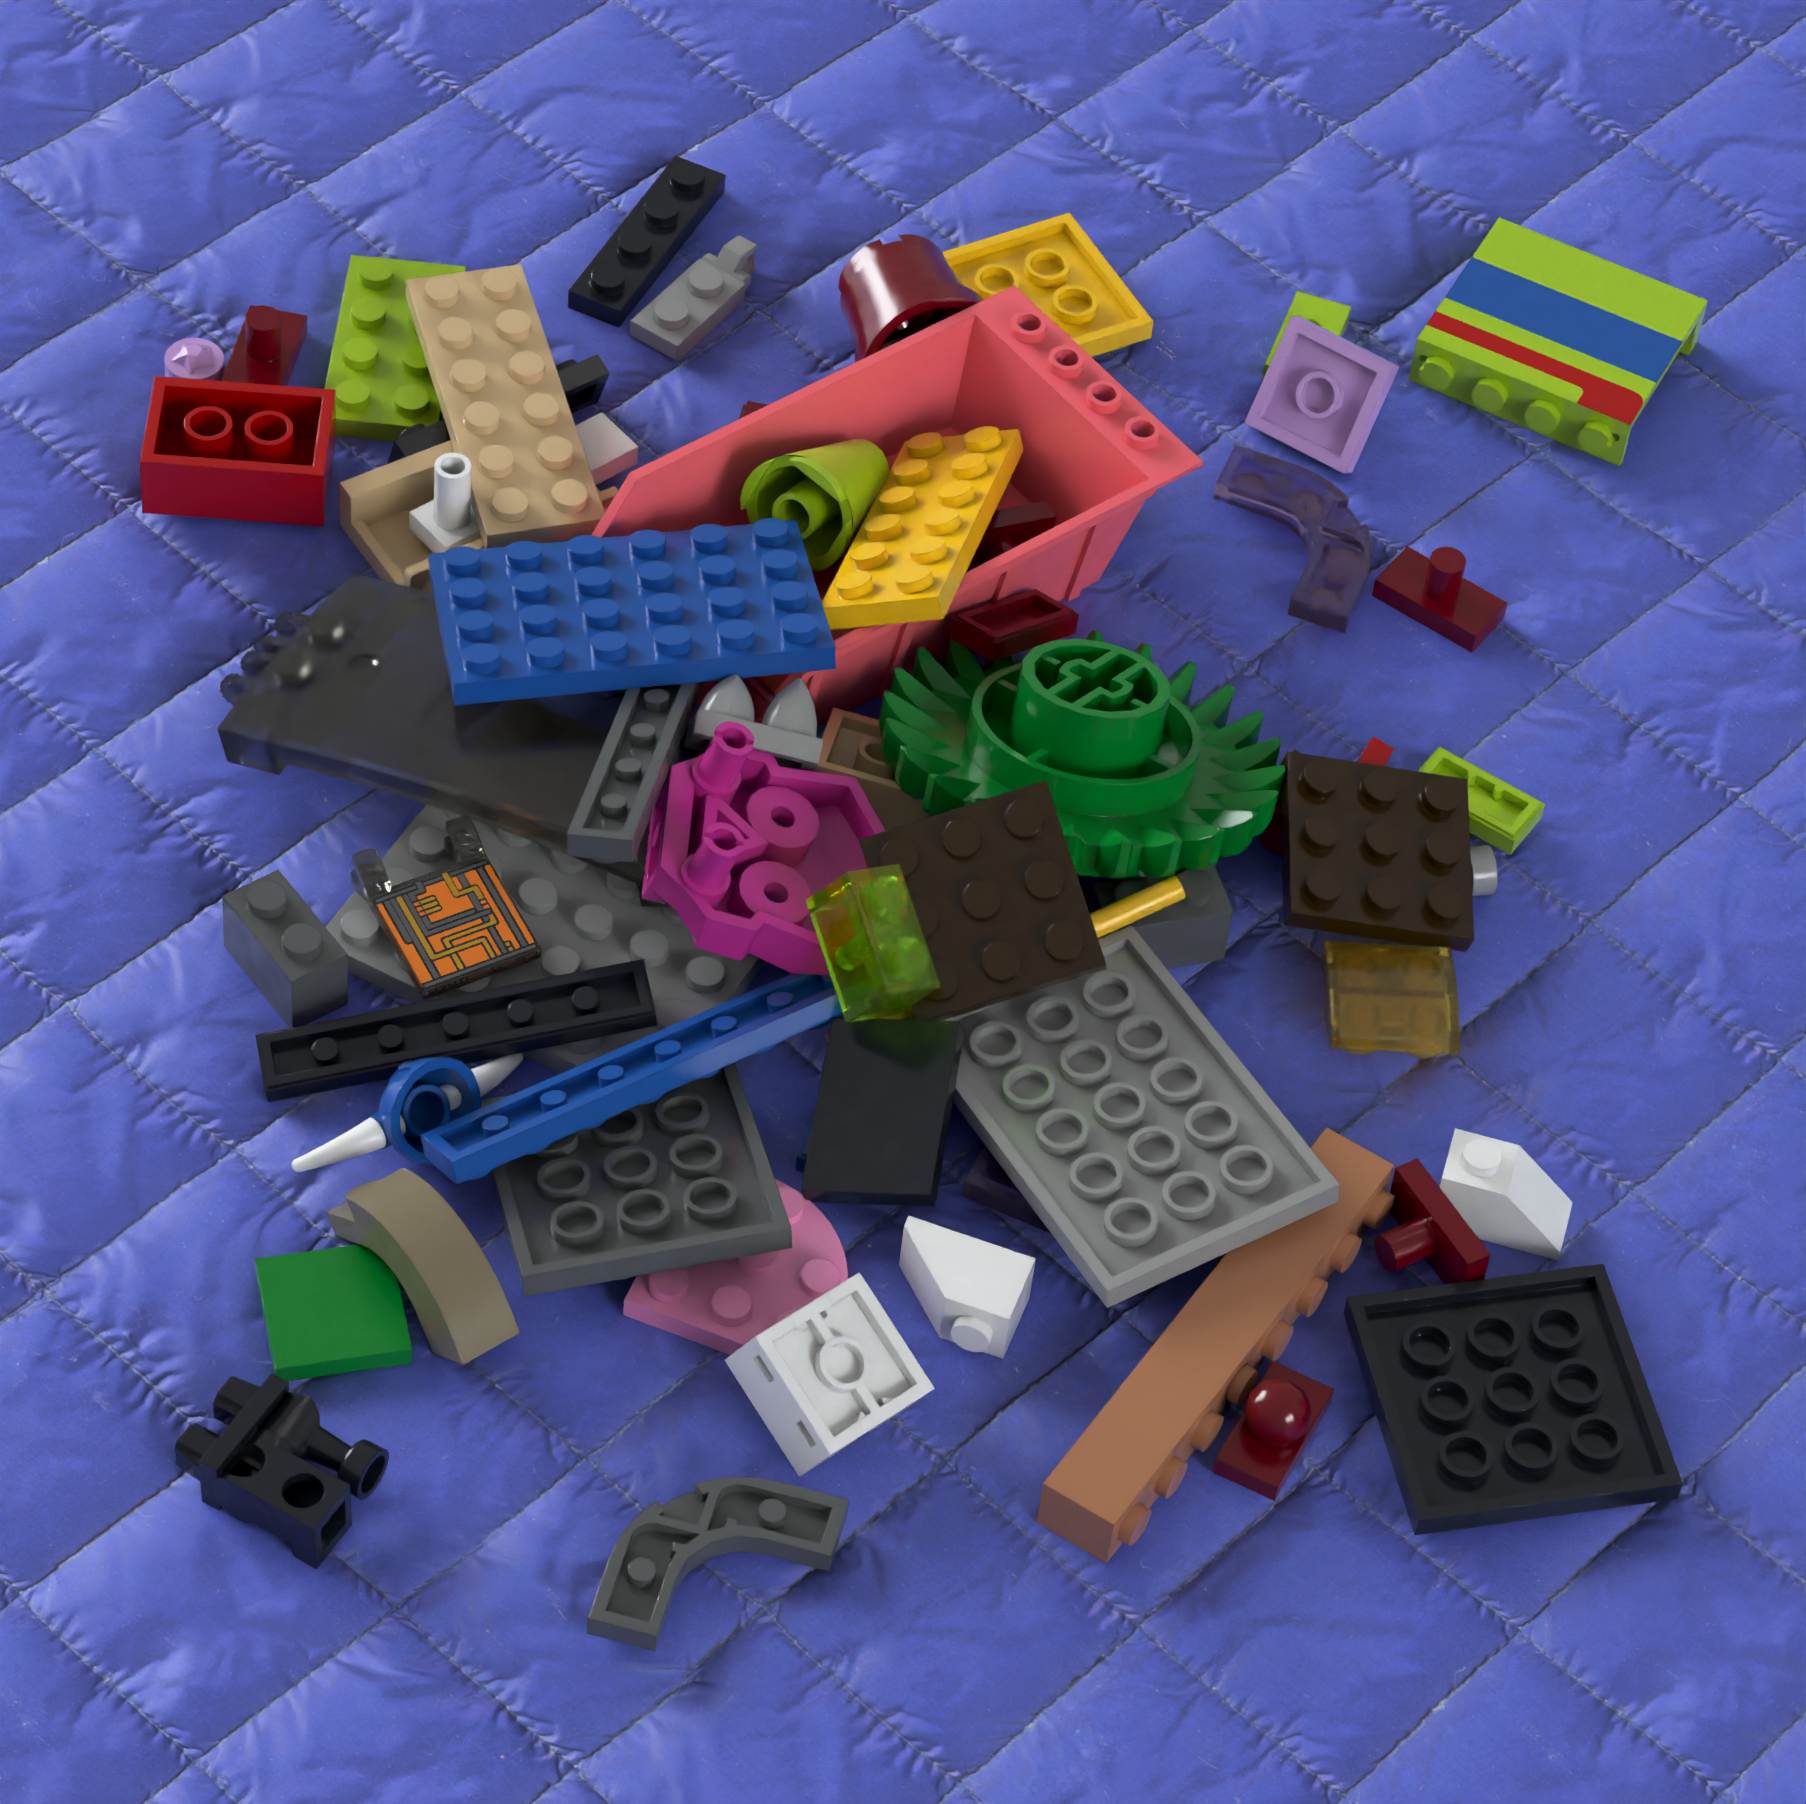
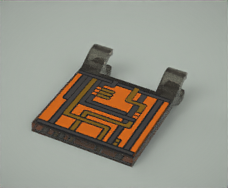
M466 815L445 822V830L449 836L444 838V849L455 864L403 883L391 886L384 864L375 849H366L352 855V864L355 869L351 871V883L356 892L368 902L423 1000L541 958L542 949L485 854L473 821Z

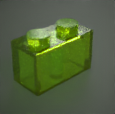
M899 864L847 871L805 900L846 1023L899 1014L941 987Z

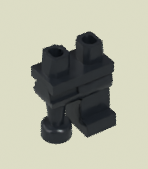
M272 1373L261 1387L231 1376L217 1392L213 1402L214 1418L228 1426L221 1435H218L197 1423L194 1425L190 1424L176 1441V1465L192 1477L200 1480L202 1502L219 1511L223 1508L236 1519L245 1523H255L293 1545L294 1557L317 1569L352 1526L351 1495L363 1500L376 1489L387 1468L389 1452L387 1449L365 1439L350 1446L321 1427L320 1415L315 1402L307 1394L304 1397L295 1392H288L289 1382ZM307 1460L338 1472L337 1477L308 1463Z

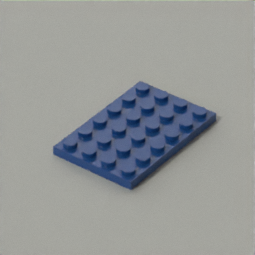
M765 518L756 521L754 524L725 527L717 524H702L694 527L692 530L671 532L645 529L627 536L599 538L592 535H581L569 541L540 544L532 541H517L509 544L507 547L486 549L460 546L451 548L443 553L428 554L429 576L454 706L724 680L733 674L738 675L740 678L836 669L835 644L796 520L783 521L776 518Z

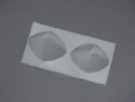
M733 674L715 685L706 695L699 710L689 722L684 744L685 748L706 752L714 737L717 726L728 721L737 722L748 728L754 736L753 749L774 755L779 767L813 771L819 763L824 739L816 738L817 719L815 706L803 679H795L776 695L767 708L760 724L754 722V707L745 684L738 675Z

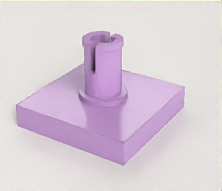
M1292 316L1244 423L1343 474L1352 473L1400 366L1300 316Z

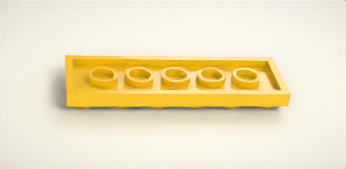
M983 426L975 428L964 435L942 437L941 434L936 432H928L916 435L904 442L890 469L889 476L876 496L822 601L830 630L944 619L1024 451L1019 429L999 431L994 426Z

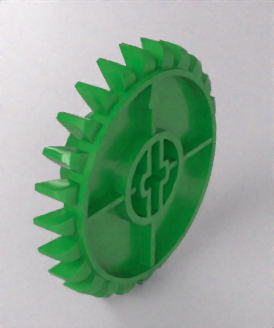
M1092 630L1086 639L1053 640L1036 646L1023 658L1022 663H1020L1016 654L994 662L986 659L984 669L970 649L951 638L945 669L922 646L917 649L912 676L899 666L894 669L890 691H884L879 718L880 734L882 736L881 750L885 763L896 771V784L904 793L914 799H923L922 811L930 817L1046 780L1076 873L1083 876L1106 878L1175 876L1176 871L1183 869L1202 870L1216 866L1219 856L1227 857L1240 854L1249 847L1253 836L1262 834L1271 822L1286 771V765L1276 766L1281 746L1279 737L1257 743L1264 717L1261 710H1257L1226 726L1235 687L1228 683L1191 708L1188 704L1196 673L1195 663L1187 661L1167 679L1159 667L1151 662V645L1142 642L1133 652L1117 645L1103 642L1101 632Z

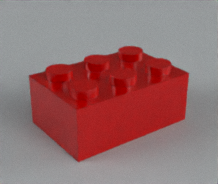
M154 376L140 458L142 513L324 526L336 445V390Z

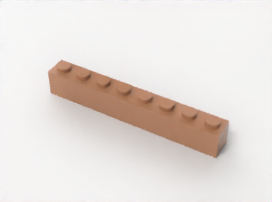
M1326 1127L1310 1148L1340 1184L1338 1202L1224 1255L1043 1482L1037 1523L1106 1564L1123 1542L1132 1546L1139 1539L1151 1517L1152 1511L1149 1508L1159 1495L1168 1499L1174 1494L1187 1471V1459L1195 1449L1205 1452L1212 1445L1224 1421L1222 1414L1231 1403L1240 1407L1246 1401L1247 1396L1257 1382L1259 1376L1257 1369L1266 1358L1276 1361L1281 1356L1293 1334L1294 1327L1292 1324L1300 1314L1310 1317L1315 1312L1328 1287L1327 1279L1334 1270L1344 1273L1350 1267L1362 1243L1360 1237L1368 1227L1377 1230L1384 1223L1395 1201V1195L1388 1192L1395 1167L1394 1164Z

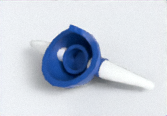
M517 1053L502 1056L471 1070L462 1061L447 1057L422 1058L413 1062L412 1060L406 1061L398 1066L399 1069L390 1077L389 1083L381 1096L377 1113L367 1117L365 1121L328 1143L294 1159L292 1169L295 1172H303L354 1158L378 1149L383 1150L393 1145L398 1153L411 1162L435 1166L424 1156L420 1134L480 1109L481 1097L501 1083L523 1061V1054Z

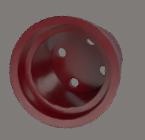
M913 234L898 235L901 241L890 242L884 245L879 239L861 248L844 267L838 286L841 292L840 306L856 344L855 362L984 299L972 289L964 286L949 266L941 250L933 242Z

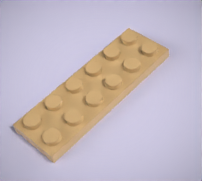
M522 265L406 279V300L454 452L466 456L471 462V506L485 549L507 547L509 544L517 541H532L540 544L567 541L581 535H592L605 512Z

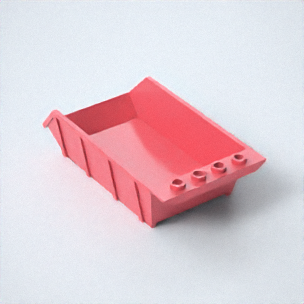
M1014 285L631 471L596 526L592 536L599 538L627 536L645 529L660 532L692 530L694 527L702 524H717L722 527L750 524L746 508L741 511L740 496L743 485L755 468L776 456L851 439H865L874 443L884 453L890 471L904 442L922 433L936 432L941 434L942 437L964 435L975 428L983 426H994L999 431L1019 429L1024 451L996 510L1047 501L1057 516L1055 526L1052 529L966 572L944 619L830 630L835 644L836 669L740 678L752 699L754 722L760 724L767 708L776 695L795 679H803L811 694L815 706L817 727L828 722L834 707L850 711L877 696L883 699L884 691H890L894 669L897 666L903 668L912 676L918 648L923 646L939 664L946 661L950 641L948 630L951 617L1033 589L1041 591L1058 602L1062 599L1069 602L1079 597L1082 589L1099 581L1146 499L1155 495L1157 489L1202 467L1203 461ZM854 539L843 556L834 564L824 570H812L821 602ZM722 680L705 681L697 698L701 704L711 689Z

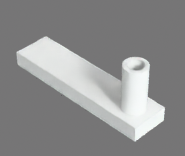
M602 412L576 425L595 485L638 463L639 446ZM445 453L436 459L434 464V499L409 512V529L433 553H443L451 548L459 547L482 538L471 506V462L460 453Z

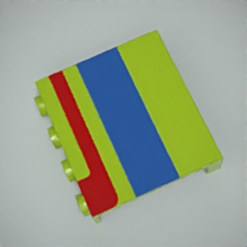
M1499 217L1417 337L1408 380L1620 466L1624 459L1632 426L1677 354L1681 352L1690 355L1695 347L1708 300Z

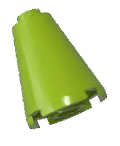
M851 439L776 456L759 465L747 477L740 496L741 511L746 508L750 524L765 518H776L783 521L796 520L811 570H824L838 561L851 544L881 487L890 474L889 464L880 448L865 439Z

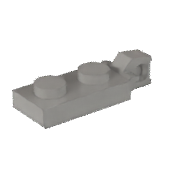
M738 235L722 247L718 257L707 253L702 259H698L630 320V336L675 361H679L744 301L745 290L751 283L752 275L750 274L756 270L754 260L757 244Z

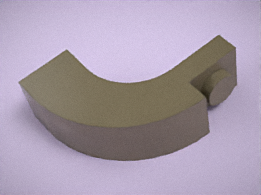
M401 1168L380 1180L363 1183L351 1189L345 1195L346 1202L326 1212L335 1236L371 1249L394 1272L415 1308L433 1354L464 1365L520 1333L503 1289L473 1235L447 1201L430 1184L412 1171Z

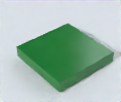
M358 1244L255 1259V1274L274 1375L285 1381H293L412 1364V1345L398 1278L374 1251Z

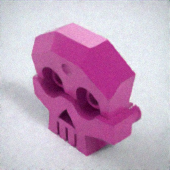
M728 721L721 723L716 727L714 737L704 754L671 765L650 818L648 853L645 862L646 873L643 880L641 899L668 903L678 913L692 933L694 947L738 961L744 960L746 955L750 953L791 974L829 975L871 936L883 915L859 839L886 830L856 777L779 767L774 755L753 749L754 736L748 728L737 722ZM767 897L774 899L777 903L770 901Z

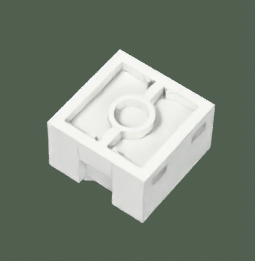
M860 1272L756 1335L725 1359L726 1364L799 1477L832 1457L867 1432H871L935 1389Z

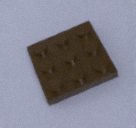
M1287 751L1280 764L1286 765L1281 788L1283 925L1466 952L1474 941L1467 779Z
M1046 780L859 839L916 1020H946L1106 969L1101 946Z

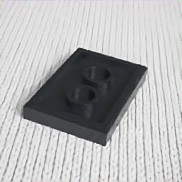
M832 1018L801 1192L805 1200L821 1203L936 1205L964 1038V1030L960 1021Z

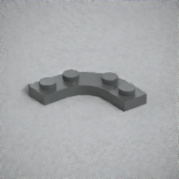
M727 1477L695 1483V1491L674 1498L661 1506L658 1501H655L632 1520L614 1545L588 1616L587 1634L656 1651L677 1589L689 1571L711 1557L731 1552L764 1554L830 1572L847 1518L849 1499L763 1478Z

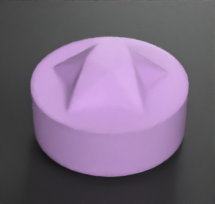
M203 338L182 339L173 343L165 353V377L221 381L224 374V355L220 347L212 341Z

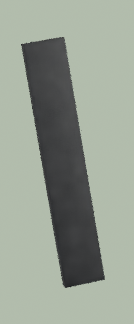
M644 959L257 1034L255 1037L267 1101L273 1102L390 1079L394 1072L399 1069L398 1066L410 1060L413 1062L422 1058L447 1057L460 1060L466 1064L657 1026V1018Z

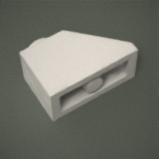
M1455 1128L1440 1188L1478 1239L1558 1260L1573 1202L1520 1145Z
M908 1216L904 1224L899 1266L938 1336L956 1343L967 1351L984 1352L1001 1359L1004 1358L1030 1298L1036 1258Z

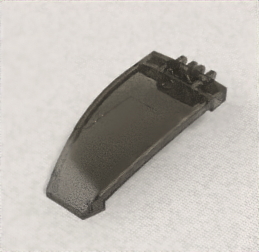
M354 573L328 596L310 616L301 613L294 614L292 611L290 613L287 611L281 613L273 624L278 636L273 637L272 634L270 636L267 634L261 636L253 647L255 651L253 649L250 652L248 651L241 659L240 668L245 675L240 676L238 673H231L219 685L221 688L220 692L223 694L222 697L233 706L217 728L228 762L280 775L287 765H292L356 782L479 821L566 855L568 829L627 690L454 706L433 592ZM687 726L671 765L705 753L684 747L688 730ZM650 820L633 863L622 861L601 863L591 858L571 856L635 883L641 906L671 907L668 903L641 899L643 880L646 873L645 862L648 853Z

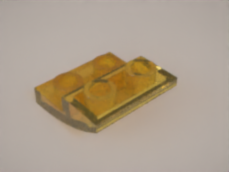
M1324 941L1322 968L1327 990L1324 1017L1330 1048H1342L1353 1054H1369L1375 1050L1399 1051L1421 1058L1435 1057L1439 1054L1459 1055V1005L1451 947Z

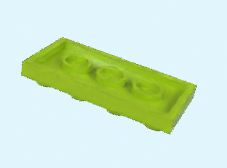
M351 255L324 388L336 390V436L394 442L401 432L413 425L424 424L428 427L442 421V410L406 300V279L466 272V266Z

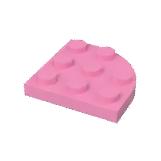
M775 1179L791 1225L792 1248L637 1276L624 1299L623 1315L732 1355L756 1335L848 1279V1269L844 1249L837 1233L824 1214L810 1200H805L803 1195L796 1189Z

